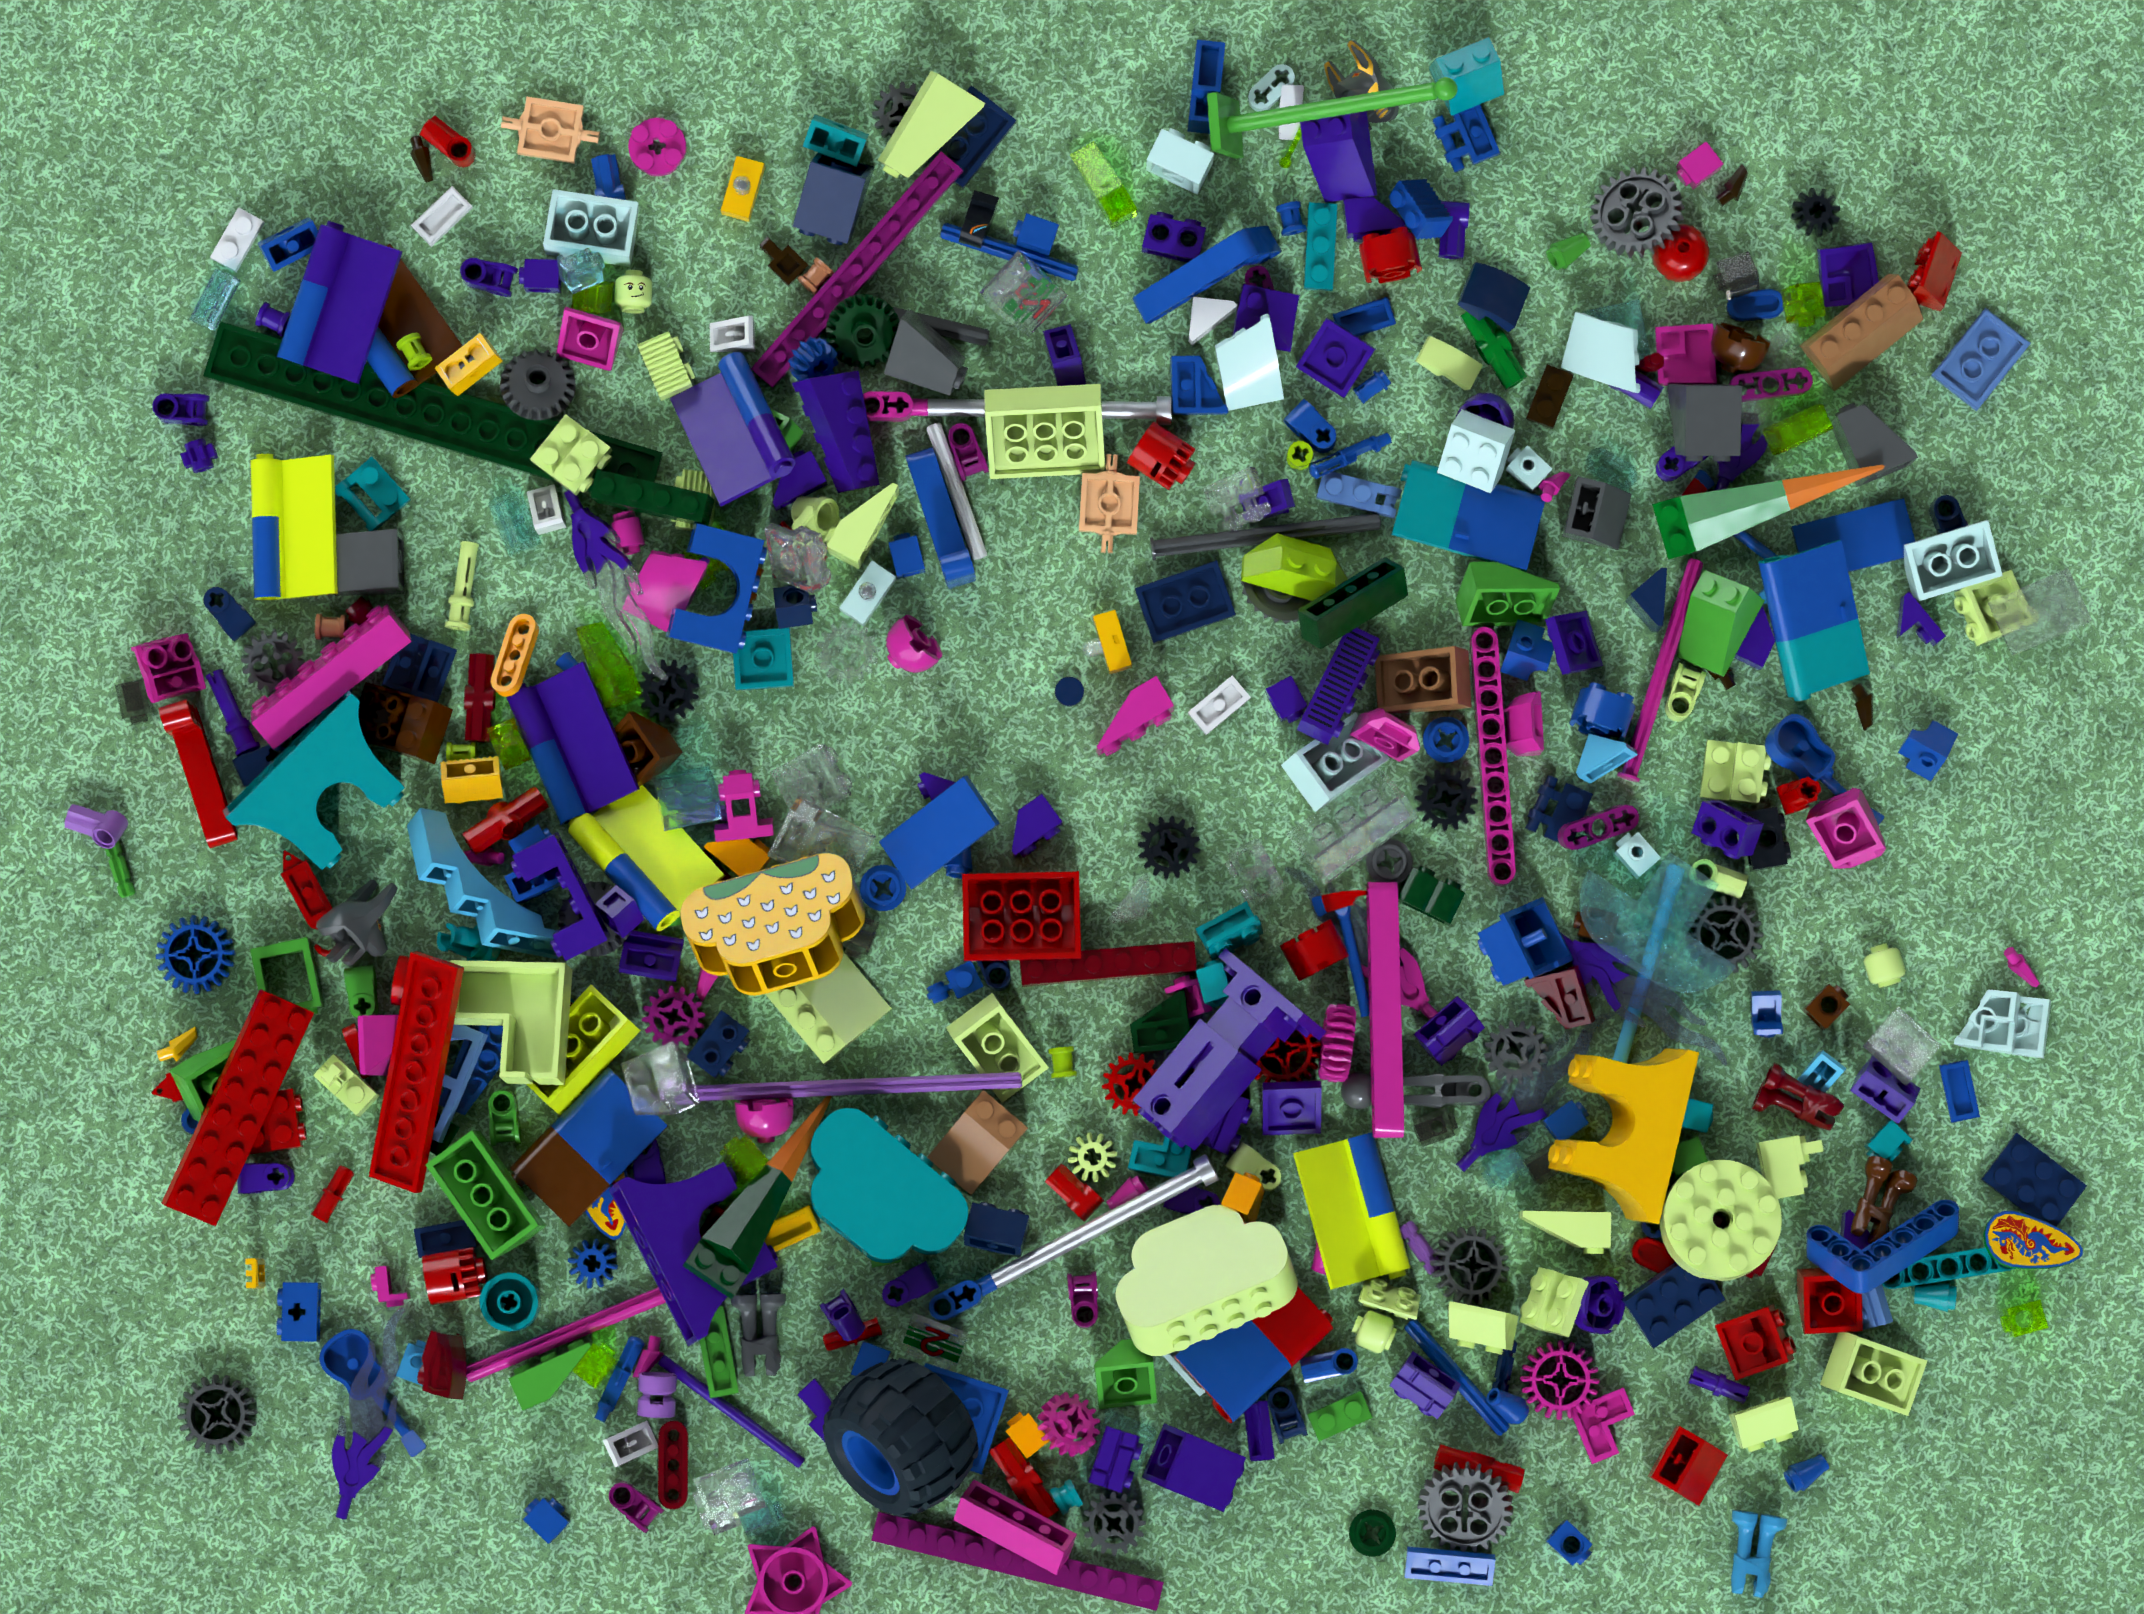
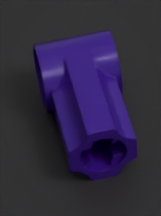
M1441 201V204H1444V208H1447V212H1450V216H1453V221L1440 238L1438 257L1455 260L1463 259L1465 229L1468 228L1470 203Z
M1636 370V383L1640 384L1639 393L1608 385L1616 391H1621L1648 409L1652 408L1664 388Z

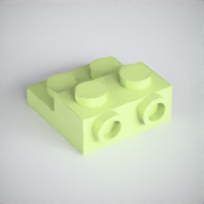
M565 414L530 460L577 496L580 491L585 493L594 481L592 476L597 469L603 470L612 459V456L609 455L612 449L589 430H586Z
M2012 569L2003 572L2001 577L1964 587L1954 593L1956 596L1954 599L1955 609L1958 613L1964 615L1967 622L1965 627L1966 635L1970 640L1975 641L1977 646L2034 623Z
M1707 740L1700 798L1750 805L1760 804V799L1766 798L1768 782L1762 781L1764 770L1769 771L1771 758L1766 753L1765 746L1741 742L1730 743Z
M1539 1267L1537 1274L1531 1278V1290L1527 1301L1520 1308L1521 1318L1519 1322L1536 1330L1569 1337L1589 1282L1581 1278Z

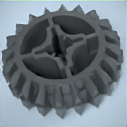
M1721 896L1719 900L1720 905H1717L1714 898H1710L1709 909L1704 903H1700L1698 907L1702 914L1696 911L1691 912L1690 915L1696 920V923L1692 921L1686 922L1685 926L1693 929V932L1685 933L1684 938L1693 939L1694 943L1686 945V949L1696 948L1697 952L1691 956V959L1696 960L1701 956L1703 960L1699 965L1700 968H1704L1709 962L1711 963L1710 973H1715L1717 967L1721 966V974L1726 975L1728 966L1731 967L1733 973L1739 972L1738 962L1742 967L1747 968L1749 963L1745 958L1746 956L1752 960L1757 958V955L1751 949L1760 950L1762 945L1754 942V938H1762L1764 934L1762 932H1754V928H1758L1762 923L1761 921L1751 922L1750 919L1757 914L1755 911H1751L1748 915L1744 913L1748 907L1746 902L1740 908H1737V898H1732L1730 905H1727L1726 896ZM1716 912L1733 914L1726 924H1718L1707 918ZM1740 920L1747 932L1746 945L1741 943V940L1735 933L1736 926ZM1732 923L1727 935L1731 941L1727 942V940H1724L1723 943L1721 942L1715 947L1720 937L1717 929L1720 928L1723 931L1724 928H1728ZM1702 926L1712 936V943L1708 950L1704 948L1701 942L1700 932ZM1723 946H1728L1740 952L1737 957L1731 959L1714 957Z
M1475 1226L1469 1227L1467 1233L1464 1227H1460L1457 1229V1235L1452 1231L1447 1233L1449 1242L1445 1239L1438 1241L1443 1250L1434 1249L1432 1252L1435 1256L1439 1257V1260L1431 1261L1430 1265L1433 1267L1439 1266V1270L1431 1273L1432 1278L1440 1276L1442 1281L1436 1284L1438 1289L1444 1286L1447 1287L1443 1293L1444 1297H1449L1454 1293L1453 1302L1459 1303L1463 1297L1464 1304L1471 1305L1472 1300H1474L1476 1305H1480L1483 1303V1297L1487 1301L1493 1299L1491 1290L1495 1293L1502 1291L1497 1282H1507V1278L1502 1276L1501 1272H1507L1510 1268L1509 1266H1502L1501 1261L1507 1260L1509 1256L1507 1254L1500 1256L1498 1251L1502 1250L1504 1245H1493L1497 1238L1495 1235H1491L1486 1239V1229H1481L1477 1234ZM1467 1242L1466 1249H1463L1462 1257L1459 1260H1449L1453 1250L1459 1244ZM1476 1244L1485 1250L1490 1262L1483 1261L1479 1257ZM1470 1261V1264L1481 1266V1268L1470 1271L1469 1268L1459 1266V1264ZM1449 1269L1460 1274L1461 1284H1464V1288L1453 1280ZM1490 1272L1486 1283L1479 1289L1473 1290V1285L1477 1283L1479 1273Z
M217 1374L212 1376V1384L209 1383L207 1377H202L201 1384L203 1387L200 1388L198 1384L192 1383L191 1388L195 1394L184 1392L183 1396L190 1401L188 1404L181 1402L178 1405L182 1409H187L186 1414L177 1415L179 1420L187 1419V1424L180 1426V1430H191V1433L185 1439L191 1441L195 1437L198 1438L194 1444L196 1449H199L203 1443H206L205 1453H211L213 1445H215L217 1454H222L224 1444L229 1452L234 1451L232 1441H235L239 1446L244 1445L245 1442L240 1435L243 1434L251 1437L252 1432L246 1429V1426H256L257 1424L255 1420H249V1415L258 1414V1410L248 1409V1405L253 1404L256 1400L254 1397L246 1400L244 1398L250 1389L245 1387L239 1392L238 1388L241 1385V1381L236 1380L230 1386L231 1379L228 1375L224 1376L222 1384H220V1378ZM212 1390L226 1391L224 1397H221L215 1404L201 1399L204 1394ZM233 1398L237 1400L240 1407L241 1416L239 1422L229 1412ZM196 1406L206 1417L202 1431H200L195 1421ZM219 1406H222L221 1414L226 1420L221 1421V1419H217L216 1422H213L214 1414L209 1409H218ZM221 1424L235 1430L232 1434L222 1439L209 1437L211 1432Z

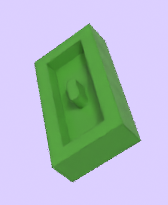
M1361 1391L1307 1414L1318 1441H1322L1373 1418Z

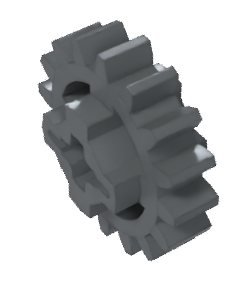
M904 82L900 83L899 89H895L890 84V92L888 94L882 90L880 91V96L883 100L874 101V106L879 110L872 112V116L875 119H880L875 123V128H883L882 138H886L888 135L892 137L895 130L891 127L898 126L903 118L898 116L899 109L903 108L907 112L912 101L903 99L902 96L915 98L918 93L916 92V84L912 83L909 89L905 88ZM892 101L891 111L884 115L887 104Z
M1509 1021V1028L1507 1029L1500 1024L1498 1026L1500 1031L1498 1035L1493 1032L1489 1034L1493 1042L1485 1043V1048L1489 1052L1484 1054L1487 1062H1490L1488 1065L1490 1072L1497 1070V1079L1500 1080L1506 1076L1508 1084H1511L1513 1079L1517 1078L1521 1085L1524 1081L1523 1077L1526 1076L1533 1081V1072L1542 1073L1543 1069L1540 1063H1547L1548 1061L1547 1056L1543 1054L1548 1051L1547 1044L1542 1043L1545 1040L1543 1034L1535 1035L1537 1030L1534 1025L1526 1029L1525 1021H1521L1519 1027H1515L1513 1021ZM1503 1042V1049L1500 1052H1498L1499 1055L1497 1056L1498 1048L1500 1044ZM1510 1045H1512L1513 1048L1516 1049L1518 1052H1521L1520 1055L1522 1060H1520L1518 1056L1511 1052L1512 1049ZM1535 1050V1056L1531 1063H1529V1057ZM1509 1067H1513V1068H1518V1069L1513 1070V1069H1508V1068H1509Z
M1115 1491L1111 1492L1110 1499H1106L1103 1494H1100L1101 1502L1097 1504L1091 1500L1090 1504L1094 1509L1092 1511H1084V1514L1089 1517V1521L1082 1522V1526L1089 1527L1090 1530L1084 1536L1085 1538L1093 1537L1094 1540L1091 1543V1547L1093 1548L1100 1544L1102 1546V1554L1106 1552L1107 1548L1111 1549L1113 1556H1116L1117 1549L1119 1548L1126 1554L1128 1553L1127 1545L1129 1543L1135 1547L1138 1545L1134 1540L1135 1536H1144V1533L1138 1530L1139 1526L1146 1525V1521L1138 1519L1143 1510L1135 1511L1133 1507L1137 1501L1134 1499L1130 1503L1126 1502L1127 1494L1125 1493L1120 1499L1116 1498ZM1120 1504L1123 1507L1119 1511H1108L1104 1506ZM1105 1513L1113 1519L1117 1516L1120 1517L1119 1525L1125 1533L1122 1534L1116 1529L1109 1531L1106 1528L1109 1523L1103 1514ZM1096 1514L1102 1519V1528L1097 1534L1094 1529ZM1130 1514H1132L1134 1520L1132 1533L1126 1528V1518ZM1109 1536H1119L1124 1540L1120 1543L1105 1542Z

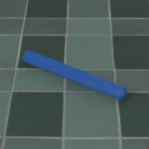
M944 223L940 233L942 239L1036 270L1041 268L1045 273L1070 281H1074L1077 277L1079 270L1077 265L989 236L986 237L981 249L959 242L961 227L949 223Z
M1417 1319L1410 1320L1404 1327L1406 1332L1441 1371L1461 1384L1458 1391L1491 1429L1499 1436L1505 1433L1510 1425L1487 1403L1486 1397Z

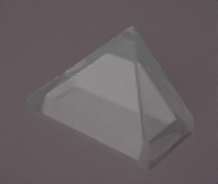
M1145 873L1108 918L1111 924L1144 921L1153 918L1149 876Z

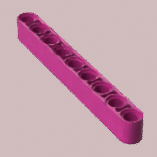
M1481 627L1474 632L1470 639L1487 873L1492 884L1505 886L1513 880L1516 867L1499 647L1495 631L1489 627ZM1481 634L1489 636L1492 642L1491 646L1486 649L1480 648L1476 643V637ZM1482 663H1488L1493 667L1494 674L1488 678L1483 677L1478 671V666ZM1482 693H1493L1496 703L1493 706H1485L1480 699ZM1485 721H1494L1498 726V733L1495 735L1486 734L1483 731V723ZM1490 749L1498 751L1500 762L1497 764L1488 763L1485 759V752ZM1492 778L1499 779L1503 785L1502 791L1499 793L1491 792L1487 787L1488 780ZM1493 807L1501 808L1505 813L1504 820L1501 822L1493 821L1489 815L1490 809ZM1493 837H1504L1507 841V848L1503 851L1495 850L1492 847ZM1497 865H1504L1509 869V877L1506 880H1499L1495 877L1494 868Z
M1367 882L1366 908L1373 1138H1403L1404 1094L1397 882Z

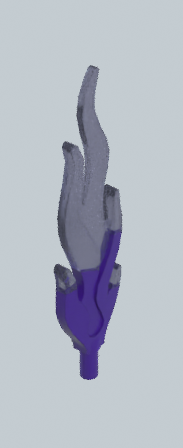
M1562 934L1574 959L1572 960L1573 966L1579 967L1585 989L1593 997L1597 996L1592 983L1593 977L1599 983L1608 1004L1615 1013L1625 1020L1645 1028L1646 1023L1635 1014L1629 1012L1626 1006L1640 1010L1653 1019L1671 1040L1706 1048L1714 1053L1724 1066L1727 1065V1059L1721 1047L1713 1039L1683 1027L1667 1012L1664 1005L1674 1008L1691 1024L1706 1025V1020L1696 1017L1672 989L1655 980L1619 971L1612 963L1617 962L1639 972L1646 971L1644 965L1635 962L1614 946L1601 943H1584L1575 939L1572 941Z
M1609 1012L1596 1016L1592 1024L1585 1025L1570 1052L1557 1063L1548 1067L1547 1063H1540L1543 1072L1534 1071L1533 1081L1527 1076L1523 1077V1084L1520 1085L1517 1081L1509 1103L1503 1110L1497 1112L1498 1105L1507 1094L1510 1086L1507 1080H1505L1501 1088L1483 1105L1477 1119L1474 1139L1470 1145L1471 1149L1456 1163L1457 1167L1465 1172L1479 1156L1482 1157L1489 1152L1512 1147L1529 1136L1528 1131L1517 1134H1510V1132L1516 1128L1541 1120L1548 1116L1556 1107L1560 1098L1565 1093L1566 1087L1560 1088L1548 1103L1542 1104L1548 1091L1558 1080L1568 1074L1569 1064L1574 1059L1575 1054L1587 1055L1594 1031L1602 1023L1612 1018L1614 1013ZM1572 1028L1566 1029L1562 1038L1548 1046V1051L1543 1053L1547 1056L1548 1060L1568 1043ZM1534 1056L1531 1057V1059L1529 1060V1063H1531V1061L1533 1060Z
M403 1307L399 1308L391 1316L384 1329L383 1361L377 1378L369 1387L368 1376L376 1358L375 1343L370 1341L368 1356L351 1385L349 1409L353 1439L348 1450L345 1448L346 1420L344 1416L339 1418L338 1432L332 1448V1464L339 1484V1494L341 1495L335 1517L340 1519H347L352 1498H355L359 1490L376 1476L386 1458V1453L382 1452L374 1461L368 1463L374 1453L387 1441L396 1422L398 1397L394 1396L392 1398L388 1418L384 1422L383 1404L388 1388L395 1379L399 1369L395 1329L405 1311Z

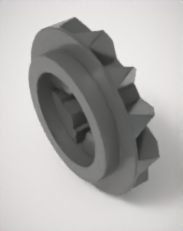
M1395 839L1378 841L1370 848L1366 857L1367 871L1373 880L1377 882H1397L1398 884L1408 877L1412 869L1413 860L1411 852L1405 844ZM1384 850L1387 851L1391 858L1396 857L1397 859L1401 857L1402 859L1393 865L1394 874L1386 866L1377 867L1378 864L1385 860Z

